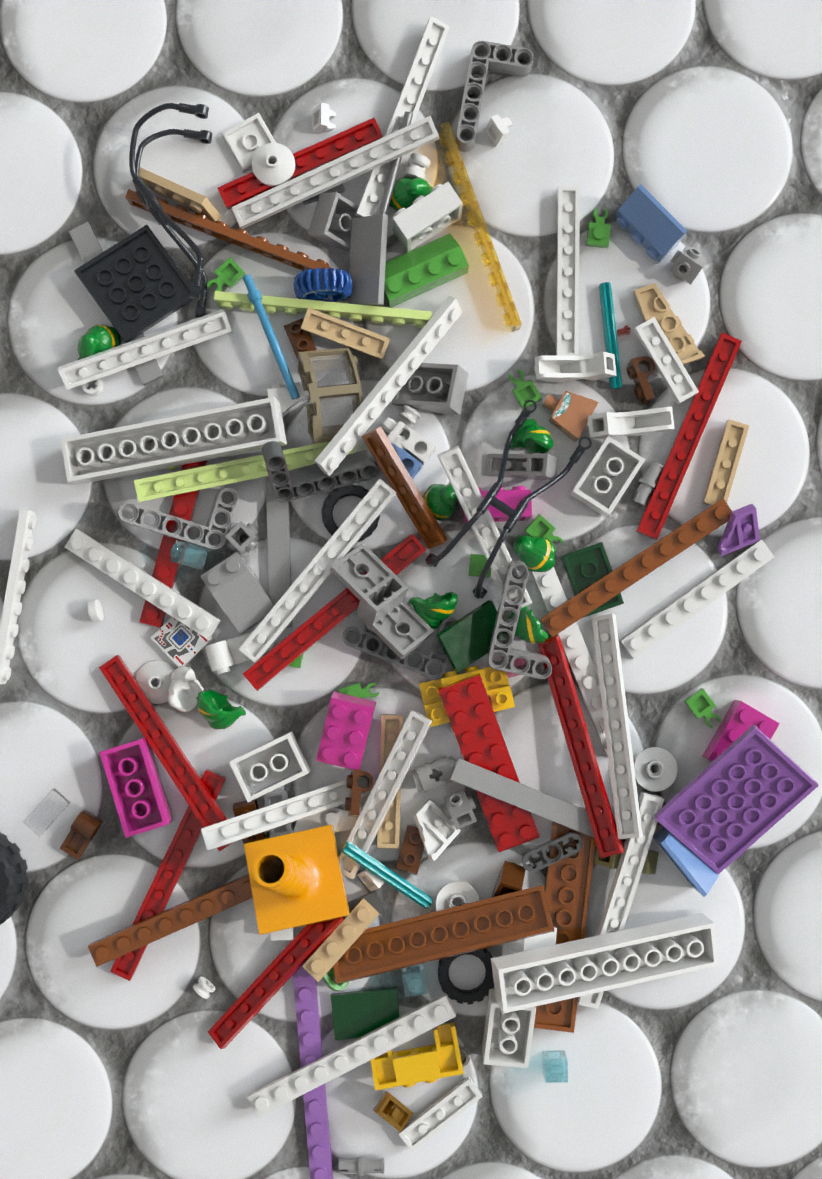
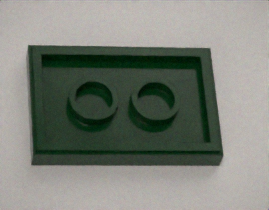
M603 542L560 556L574 596L613 571ZM621 593L584 617L624 604Z
M486 601L436 635L455 672H461L488 653L497 616V610L492 601ZM505 631L499 632L497 638L501 641L509 637Z
M397 987L331 993L335 1040L360 1038L400 1017Z

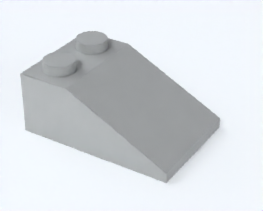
M421 363L419 368L407 380L406 384L394 396L392 404L403 407L407 405L414 409L439 414L460 415L468 373L459 365Z
M238 552L200 576L240 634L263 620L275 606L243 556Z

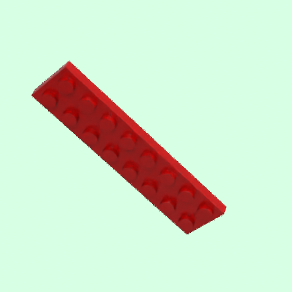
M480 673L439 688V694L464 760L520 783ZM476 790L498 852L540 837L531 812Z

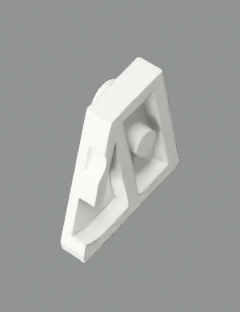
M431 799L414 815L428 858L433 862L461 830H457L450 819L447 820L446 815Z

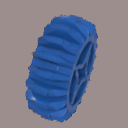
M325 267L302 271L294 277L293 283L296 298L305 300L337 302L338 300L350 297L353 289L351 275L347 271Z

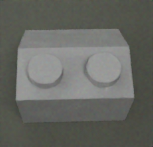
M337 192L320 193L308 235L323 244L350 252L352 219L359 218L355 216L358 205Z

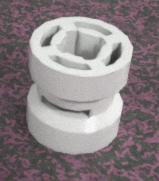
M412 153L408 160L409 166L405 168L403 176L412 179H425V170L429 168L431 161L421 154Z

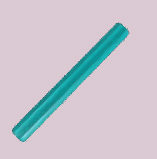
M604 282L599 285L605 348L607 353L615 355L616 376L609 377V384L611 389H619L622 387L612 287L610 282Z
M346 842L342 847L343 854L423 908L428 909L433 903L429 895L351 842Z

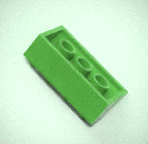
M449 233L386 262L384 297L389 307L392 308L467 274L469 264L458 242Z

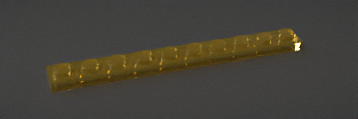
M449 121L440 124L439 142L441 147L445 146L447 151L445 153L448 166H452L454 171L452 174L454 184L460 187V200L463 206H466L469 213L466 214L470 227L474 226L476 245L482 248V262L490 270L488 277L491 286L496 287L498 293L495 294L499 307L503 306L505 312L503 314L506 327L510 326L511 331L514 332L520 329L522 323Z

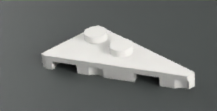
M335 807L297 820L293 833L327 825L333 826L334 833L352 830L359 816L350 817L348 816V811Z

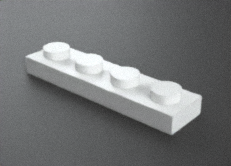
M655 317L635 327V333L650 358L653 359L657 370L676 402L680 404L699 392Z
M468 1076L410 1121L401 1133L398 1131V1135L413 1152L482 1098V1093Z

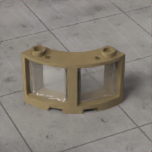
M349 347L298 352V374L303 390L308 391L310 404H307L306 408L308 433L313 444L330 442L363 402L357 371V358L355 355H352Z

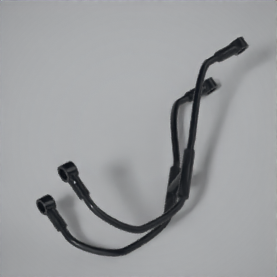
M165 103L147 112L135 124L130 143L129 167L133 178L132 182L137 191L136 194L159 225H162L195 266L190 298L198 299L195 318H199L206 313L208 279L202 269L203 255L190 237L164 213L163 207L140 178L139 168L143 149L153 140L167 135H181L184 138L210 144L213 134L208 130L168 129L152 134L144 139L138 146L136 158L135 149L139 129L155 114L163 110L174 109L181 113H188L198 118L206 119L208 118L209 107L204 104ZM171 228L174 229L192 248V250L195 252L198 258V261L188 250V248L182 243V241L177 237V235L171 230Z
M527 400L524 403L523 410L514 422L516 424L510 431L505 443L498 480L487 492L477 507L476 513L439 555L436 556L433 553H429L425 559L429 567H436L440 560L455 547L490 505L508 516L509 519L503 526V531L481 571L477 585L472 591L477 599H483L488 592L482 587L485 576L505 537L518 522L527 508L528 502L561 480L573 465L578 462L585 450L589 449L592 445L589 437H581L579 445L569 458L570 461L564 470L545 485L526 496L515 509L497 499L496 495L502 488L501 485L513 437L519 427H522L529 415L537 408V404L533 400ZM528 402L534 404V409L531 411L526 409ZM583 439L589 440L587 447L581 445Z

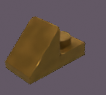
M385 1091L373 1109L375 1113L400 1133L414 1114L387 1091Z

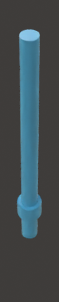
M245 275L243 281L248 290V299L254 305L291 399H297L300 395L261 302L263 299L261 293L256 289L251 275Z

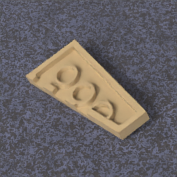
M141 167L139 168L140 178L148 188L153 189L157 194L168 197L196 213H201L213 222L220 221L222 216L206 196Z
M655 283L634 290L633 295L643 321L646 322L655 317L683 365L705 357L703 352L699 351L695 345L692 336L682 326L681 320L678 316H675L670 308V304Z

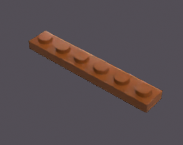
M380 426L362 436L364 442L392 489L397 492L398 499L428 549L444 544L448 540L382 427Z

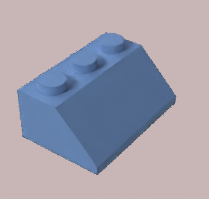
M641 184L622 204L615 215L617 224L631 234L635 243L641 244L646 249V253L651 259H656L659 263L680 243L687 232Z
M663 827L653 835L654 840L691 886L705 897L719 875Z

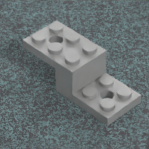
M364 543L331 566L330 571L360 600L356 614L401 660L433 635L434 630L404 601L409 587ZM363 568L367 571V574L361 575L357 573L356 569ZM403 626L407 628L408 633H400L397 628Z

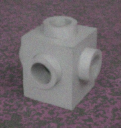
M686 245L682 252L677 250L670 260L674 263L670 271L673 272L676 278L692 284L708 259L703 257L697 249Z
M241 521L239 523L236 522L229 528L228 534L225 536L229 540L227 545L235 553L238 551L243 554L246 552L251 553L258 546L256 543L259 540L256 536L258 531L250 523L245 525ZM247 535L248 539L242 543L240 540L241 536Z
M464 789L443 797L446 804L443 807L447 820L452 818L457 830L477 821L472 810L476 808L471 796H466Z

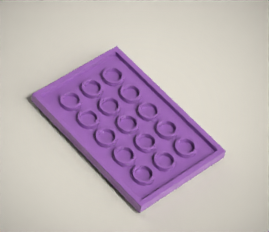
M753 724L654 816L661 825L717 874H720L819 785L817 781Z

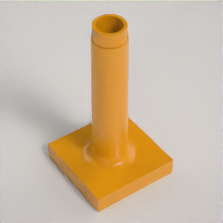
M332 825L244 844L259 935L350 915Z

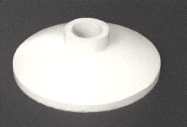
M268 143L261 146L255 152L252 159V169L254 175L261 183L268 186H279L292 177L295 171V159L292 152L286 146L279 143ZM276 159L277 161L275 164H270L269 160Z
M150 661L143 665L136 675L137 683L152 704H161L168 701V689L172 682L171 674L175 668L165 661ZM154 678H157L159 680V685L157 687L153 686L152 680Z
M647 748L634 761L635 779L639 785L649 791H663L669 788L677 777L678 767L676 760L670 752L663 748ZM654 764L657 765V771L651 772L650 767Z
M454 881L446 884L439 891L436 897V910L440 911L460 906L454 904L453 901L456 898L462 900L460 905L480 901L478 893L471 885L461 881Z

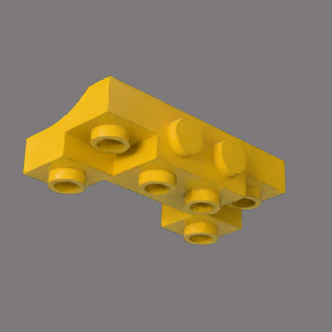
M478 665L465 668V673L457 674L455 671L444 673L443 678L419 683L426 716L432 720L430 727L450 722L438 689L479 673L486 692L490 697L494 712L515 707L507 672L494 669L491 666L478 669Z
M455 1022L441 1024L433 1028L436 1044L395 1052L391 1049L370 1060L375 1091L402 1085L407 1088L414 1086L418 1082L433 1083L439 1078L464 1074Z

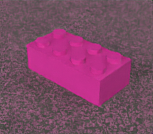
M145 738L99 752L125 838L168 825L173 821L152 749Z

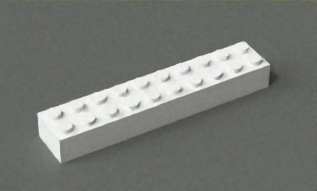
M275 397L61 438L67 482L79 485L262 450L263 445L270 441H276L283 446L287 445L280 401Z
M701 913L491 958L496 1002L503 1013H508L718 966L714 922Z

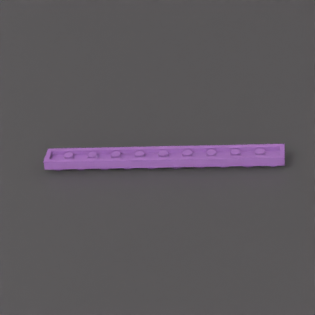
M301 966L293 974L300 1064L303 1067L323 1057L317 981ZM323 1084L303 1094L310 1179H334L326 1085Z

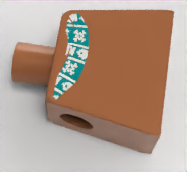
M565 391L560 400L548 394L542 406L553 411L549 422L570 439L577 442L588 423V416L593 414L599 402Z

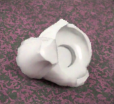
M180 666L171 674L172 682L168 689L167 700L170 706L179 711L188 712L197 706L196 697L204 688L196 679L195 672L190 667Z

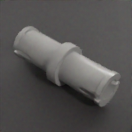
M650 460L643 478L639 480L640 485L632 499L633 502L645 506L651 490L656 486L655 481L663 467L661 464Z
M359 1157V1159H339V1175L359 1174V1176H364L366 1173L384 1174V1158L364 1159V1157Z

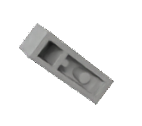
M487 454L486 476L498 477L503 454ZM508 454L504 477L552 480L557 475L558 458L550 454Z

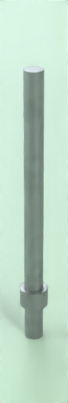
M406 111L404 113L401 127L398 130L411 124L413 117L411 112ZM402 156L391 162L378 214L387 215Z

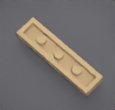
M307 308L300 328L381 360L384 358L390 338L311 308Z
M730 419L726 421L703 504L712 506L723 498L727 503L749 425Z
M363 898L350 915L343 920L302 967L319 982L380 913Z

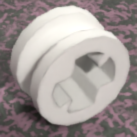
M99 378L92 381H97L95 383L97 385L96 389H88L90 387L88 383L82 384V389L89 395L95 396L102 392L104 385Z
M404 405V411L400 412L399 416L415 425L416 418H420L421 415L413 408Z
M200 977L198 979L199 983H195L193 989L198 995L208 999L210 992L215 991V986L208 979Z

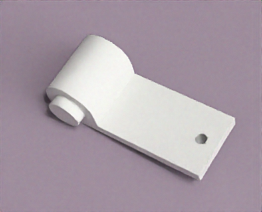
M252 632L205 646L212 672L217 671L218 675L230 671L229 667L251 660L239 648ZM274 643L270 646V648L265 652L263 656H265L275 647Z

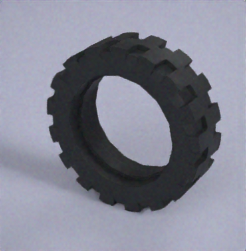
M351 484L332 490L327 498H325L321 510L322 521L332 536L339 528L333 520L335 504L345 496H356L363 499L369 492L368 489L360 485ZM380 515L358 540L359 542L373 534L378 526Z
M485 948L439 960L437 970L438 981L442 991L447 994L448 998L456 1000L459 1004L464 1002L467 1005H471L476 1001L481 1002L485 996L488 997L489 989L494 988L491 958L493 957L491 953ZM474 955L483 962L485 978L477 988L462 990L454 986L450 981L449 967L457 957Z

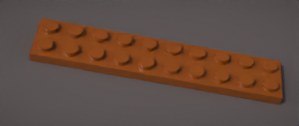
M552 821L550 840L567 832H575L583 841V846L579 852L547 866L545 894L553 927L557 928L556 944L585 938L596 841L591 836ZM570 837L568 838L569 843L562 845L560 841L558 844L562 848V852L565 853L564 847L570 845L574 848L576 847L575 842L578 840ZM549 846L548 857H556L558 848ZM578 997L536 1006L534 1028L574 1033Z
M540 885L367 928L333 965L335 981L337 984L554 932L544 886Z

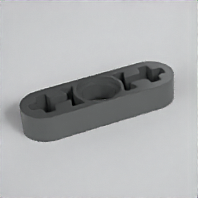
M567 832L526 851L521 858L522 865L528 872H536L579 852L583 846V841L577 833ZM570 837L578 840L575 842L576 847L572 848L570 845L564 847L565 853L562 852V848L558 844L560 841L562 845L569 843L568 838ZM549 846L558 848L556 857L549 858L546 856V849ZM541 850L542 856L546 861L542 863L540 858L535 861V866L526 865V862L529 861L528 857H539L538 851Z

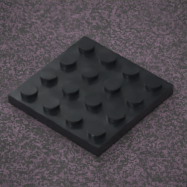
M148 225L140 228L74 270L76 276L125 343L130 342L195 299L190 298L191 284Z

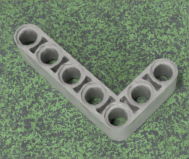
M477 41L473 44L456 134V146L460 151L468 152L475 145L488 71L518 77L527 76L533 64V54L529 49L488 41ZM482 53V54H484L485 56H484V57H478L476 54ZM504 57L506 60L500 61L497 58ZM523 60L528 64L522 65L518 61ZM480 74L482 77L474 78L472 75ZM474 94L477 95L478 98L471 99L468 96ZM472 115L474 119L468 120L465 116ZM469 136L471 139L468 141H464L461 139V137Z
M232 488L219 490L215 495L206 526L133 503L122 504L117 510V516L123 523L207 549L216 550L220 549L225 543V536L230 527L238 496ZM224 492H228L231 495V502L229 504L223 503L221 495ZM124 507L133 509V518L125 519L122 516ZM148 513L154 515L156 519L152 526L144 523V516ZM217 513H222L225 516V522L222 525L215 522ZM169 520L174 521L177 525V529L173 533L168 532L165 527ZM190 527H194L198 531V536L195 539H190L187 535V530ZM213 533L219 538L216 546L210 545L208 541L209 536Z
M515 560L507 568L488 650V662L492 668L545 679L552 673V666L547 656L512 648L529 576L526 564L523 561ZM517 566L524 569V573L519 577L512 574L513 568ZM516 588L519 590V594L515 598H510L507 596L508 590ZM505 610H511L514 612V616L511 619H504L502 613ZM505 631L509 634V637L501 641L497 638L499 632ZM495 653H501L504 655V658L496 662L492 659V656ZM517 658H524L526 660L523 666H516L514 661ZM540 662L547 664V668L543 671L535 669L536 665Z

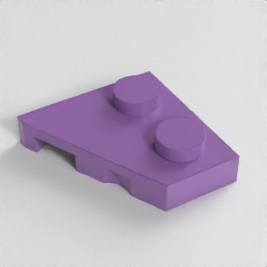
M753 504L731 512L717 548L721 556L760 541L757 510Z

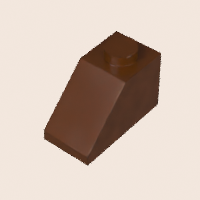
M505 861L498 874L491 898L522 890L525 876L524 867Z

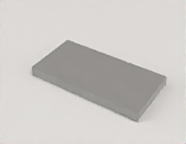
M386 214L352 219L349 274L351 275L353 289L352 294L348 297L347 304L383 305L388 215Z

